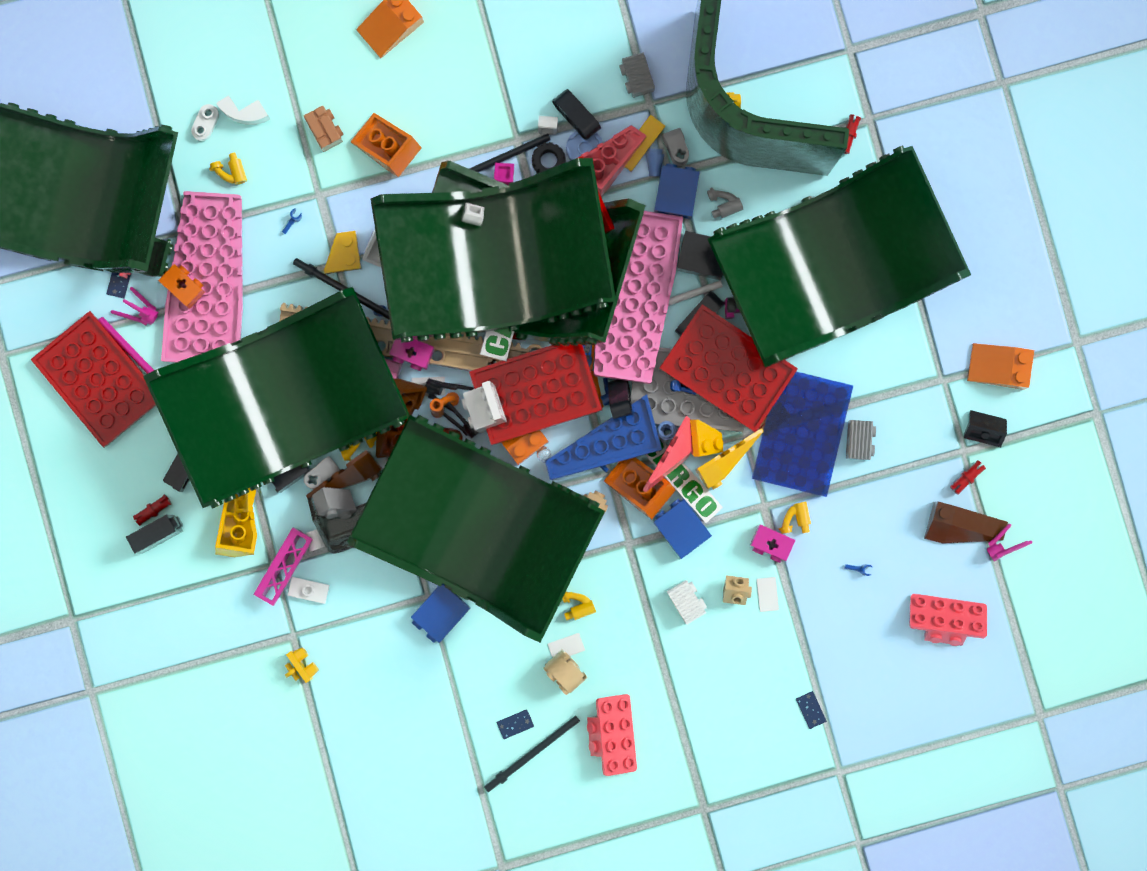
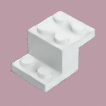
M490 381L482 383V387L463 393L464 399H462L464 409L470 414L468 422L471 429L473 428L479 433L487 432V428L507 422L496 387Z

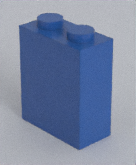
M668 163L666 166L662 165L654 212L682 216L684 219L691 220L700 172L696 171V168L693 167L681 169L677 168L675 164Z
M677 499L669 505L671 509L666 513L662 510L654 516L656 520L653 523L678 557L683 559L712 537V535L685 499L682 501Z
M442 584L441 587L438 586L410 617L413 619L411 623L419 630L423 628L427 632V638L433 643L436 641L440 643L471 607L458 595L445 588V584Z

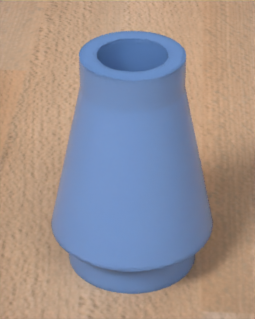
M647 149L646 160L649 176H660L664 159L663 149Z
M670 421L660 423L657 428L658 436L663 440L672 439L676 434L675 425ZM667 430H670V431H671L670 434L665 435V431H667Z

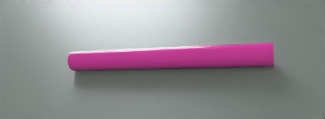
M104 317L98 319L116 342L147 374L154 371Z

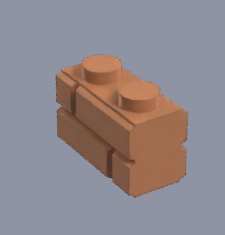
M324 105L303 116L323 152L343 142L341 136L344 134L339 125L335 126L332 120L335 118L330 108L326 110Z

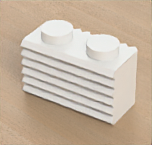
M684 580L666 591L686 625L706 614L704 609L707 606L702 598L698 599L695 595L697 589L692 581L688 583L687 580Z

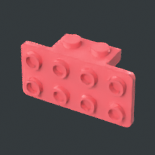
M912 594L910 597L909 626L912 629L925 630V641L963 646L967 637L986 638L987 605L984 603Z
M622 694L597 698V717H587L591 756L601 757L603 775L605 776L636 771L637 762L630 696Z

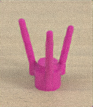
M130 287V290L147 307L140 308L126 299H123V303L140 312L139 316L141 318L111 310V313L140 322L145 326L147 324L152 325L159 315V312L156 311L157 307L151 305L138 291Z
M1008 524L993 540L988 542L990 547L986 550L995 562L1007 554L1032 544L1033 541H1024L1006 550L1001 543L996 544L1012 526Z

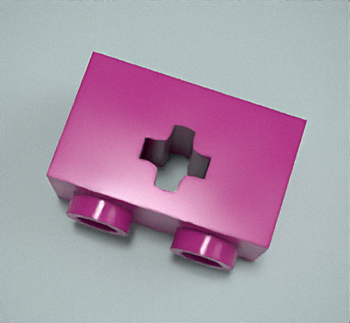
M415 339L407 343H401V340H394L389 355L393 357V361L403 364L404 361L411 364V368L421 371L422 368L427 370L435 348L426 343L418 342ZM413 348L414 352L416 353V356L412 355L411 358H409L407 351H411Z
M758 524L749 546L753 547L752 551L761 555L764 552L770 554V559L781 563V560L787 561L796 540ZM774 540L776 548H771L770 550L767 542Z

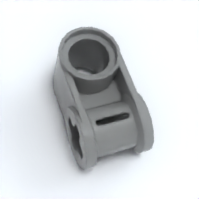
M681 128L663 133L662 139L672 163L678 167L686 165L689 158V150ZM680 153L681 156L684 155L683 159L677 157V154Z
M327 456L305 475L304 483L308 488L315 489L324 481H330L331 476L339 471L340 468L330 456ZM311 476H313L314 478L318 477L316 479V485H314L313 483L309 484V482L311 481Z

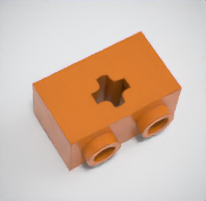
M173 264L158 281L190 309L205 293L202 289L204 285L196 278L192 280L188 276L190 272L182 265L178 267ZM182 281L187 286L185 289L180 284Z

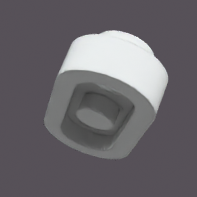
M203 105L194 121L191 133L198 141L208 140L219 119V111L214 105ZM210 110L212 112L211 115L206 116L205 113ZM204 128L203 133L199 134L198 129Z

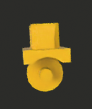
M304 647L286 654L295 667L293 668L290 662L285 665L289 671L285 674L286 678L292 675L294 680L297 681L300 679L296 672L298 671L302 679L307 683L319 671L314 662L306 667L301 662L309 656Z

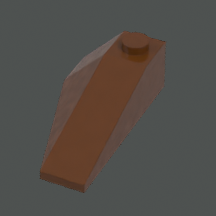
M396 378L394 381L409 414L412 415L415 409L419 410L427 387ZM405 424L394 428L392 425L390 426V431L381 435L379 431L377 432L375 457L384 458L390 456Z
M365 450L348 462L346 469L335 472L331 476L330 481H324L308 493L306 497L307 499H313L312 495L323 487L345 489L367 482L370 479L373 482L379 478L383 468L373 454Z
M935 501L933 502L924 539L942 544L991 541L1008 525V522ZM1005 534L998 541L1004 540Z

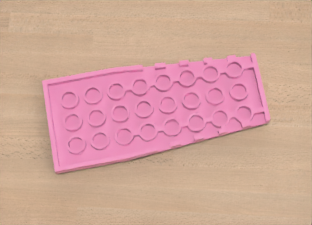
M183 192L184 199L180 210V224L177 229L178 236L174 247L175 255L172 265L175 264L178 267L182 265L190 272L188 276L192 280L196 278L204 285L202 289L205 293L189 309L169 290L167 291L161 354L162 362L176 363L241 339L243 316L241 195ZM183 281L180 283L182 288L185 289L187 287Z
M644 211L606 342L595 345L594 376L645 384L652 382L676 274L683 223L682 216Z

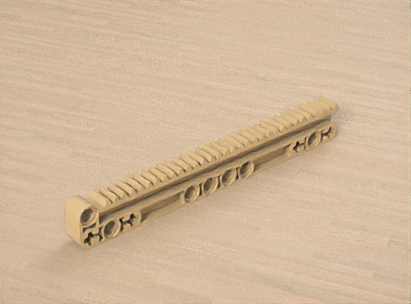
M283 302L280 307L279 321L303 310V307L298 305L296 308L293 304H290L288 307ZM367 317L377 342H385L386 344L385 349L382 351L383 356L393 358L389 355L394 343L390 321L386 325L383 319L378 323L376 318L371 322L370 318ZM464 334L462 338L450 339V336H446L445 339L434 340V337H429L430 340L420 341L435 348L434 352L439 351L442 353V359L439 361H434L431 358L429 363L431 365L472 371L493 364V361H496V363L503 361L480 354L484 342L482 336L478 340L475 337L468 339L466 334ZM511 342L507 359L528 353L532 349H541L542 347L532 344L525 349L521 348L520 343L513 347ZM413 348L411 351H407L409 358H411V356L413 355Z

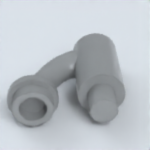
M713 187L707 191L710 201H717V197L728 200V202L717 206V210L711 212L714 219L720 216L725 218L744 210L740 198H737L734 194L714 190Z

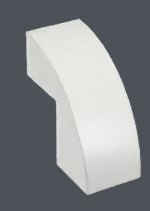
M229 95L216 102L220 110L237 123L258 125L271 120L259 100H256L240 111Z

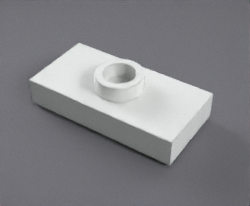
M292 577L287 596L326 604L330 585Z

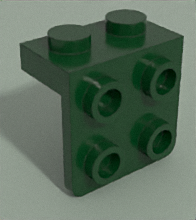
M155 238L148 271L136 273L150 277H162L167 272L168 263H166V260L173 248L171 239Z

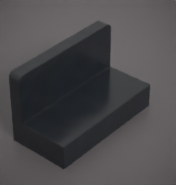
M970 410L964 439L1001 448L1007 435V419Z
M177 453L163 482L172 486L173 489L183 492L190 479Z
M297 466L273 477L275 481L272 483L276 488V492L282 493L302 479L311 469L308 466L302 469L301 466Z

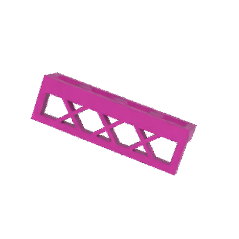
M292 527L253 595L275 606L313 539L301 530ZM300 537L307 540L303 548L296 549L295 545ZM294 553L295 562L292 565L286 566L285 562L289 555ZM284 569L285 579L276 583L278 574ZM274 586L276 594L271 600L266 595L270 588Z

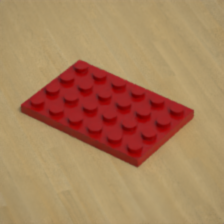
M703 304L659 368L754 433H756L798 370L797 367L786 360L765 368L752 337Z
M92 311L87 312L30 359L103 448L107 447L156 406L144 380V374Z
M571 344L569 346L550 345L509 358L507 361H500L469 371L474 389L482 387V383L487 381L495 385L507 420L505 423L486 429L491 445L603 411L586 354L581 344H578V346Z

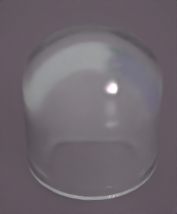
M543 446L537 450V458L542 463H545L546 460L552 457V452L548 447Z

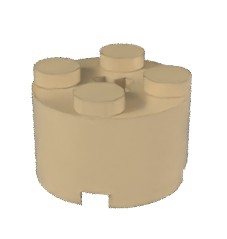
M563 649L552 657L543 668L553 682L557 680L559 688L565 695L571 694L588 678L584 671H580L578 664Z

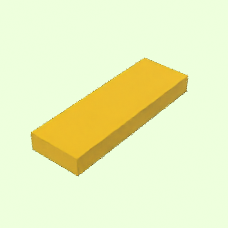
M652 115L647 118L639 131L646 135L645 140L625 165V168L630 172L633 171L647 152V149L652 146L665 128V125Z

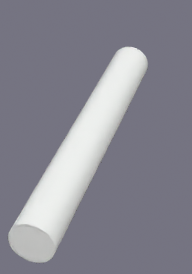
M719 280L670 297L668 305L670 306L722 288L723 284Z

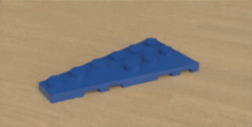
M647 394L632 404L633 415L617 419L611 417L567 448L546 460L545 463L550 480L661 451L662 448Z

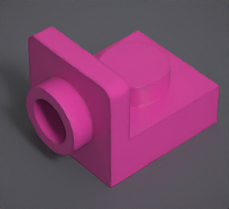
M495 163L494 179L507 185L512 183L514 180V164Z

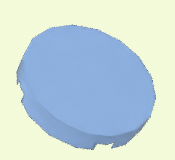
M575 131L567 141L566 152L568 158L573 160L580 157L583 153L593 150L597 145L603 143L602 138L595 133L588 140H584Z

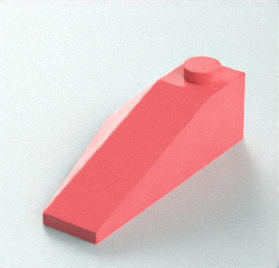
M632 125L615 134L610 140L600 143L593 150L581 155L584 158H593L597 188L601 197L610 188L646 138L645 134Z
M685 417L676 431L675 436L666 448L643 491L647 492L686 461L690 454L693 455L689 417Z

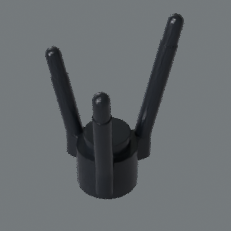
M431 378L425 384V387H427L426 393L429 394L428 398L432 400L439 399L436 395H441L443 388L451 390L474 389L473 387L441 382ZM447 404L444 406L448 410L452 411Z
M450 402L447 403L464 425H460L445 412L443 416L460 429L465 436L468 435L471 439L479 432L473 428L471 429L469 422L465 420Z

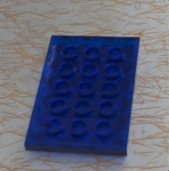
M796 371L766 416L764 432L762 433L751 479L827 497L853 385Z

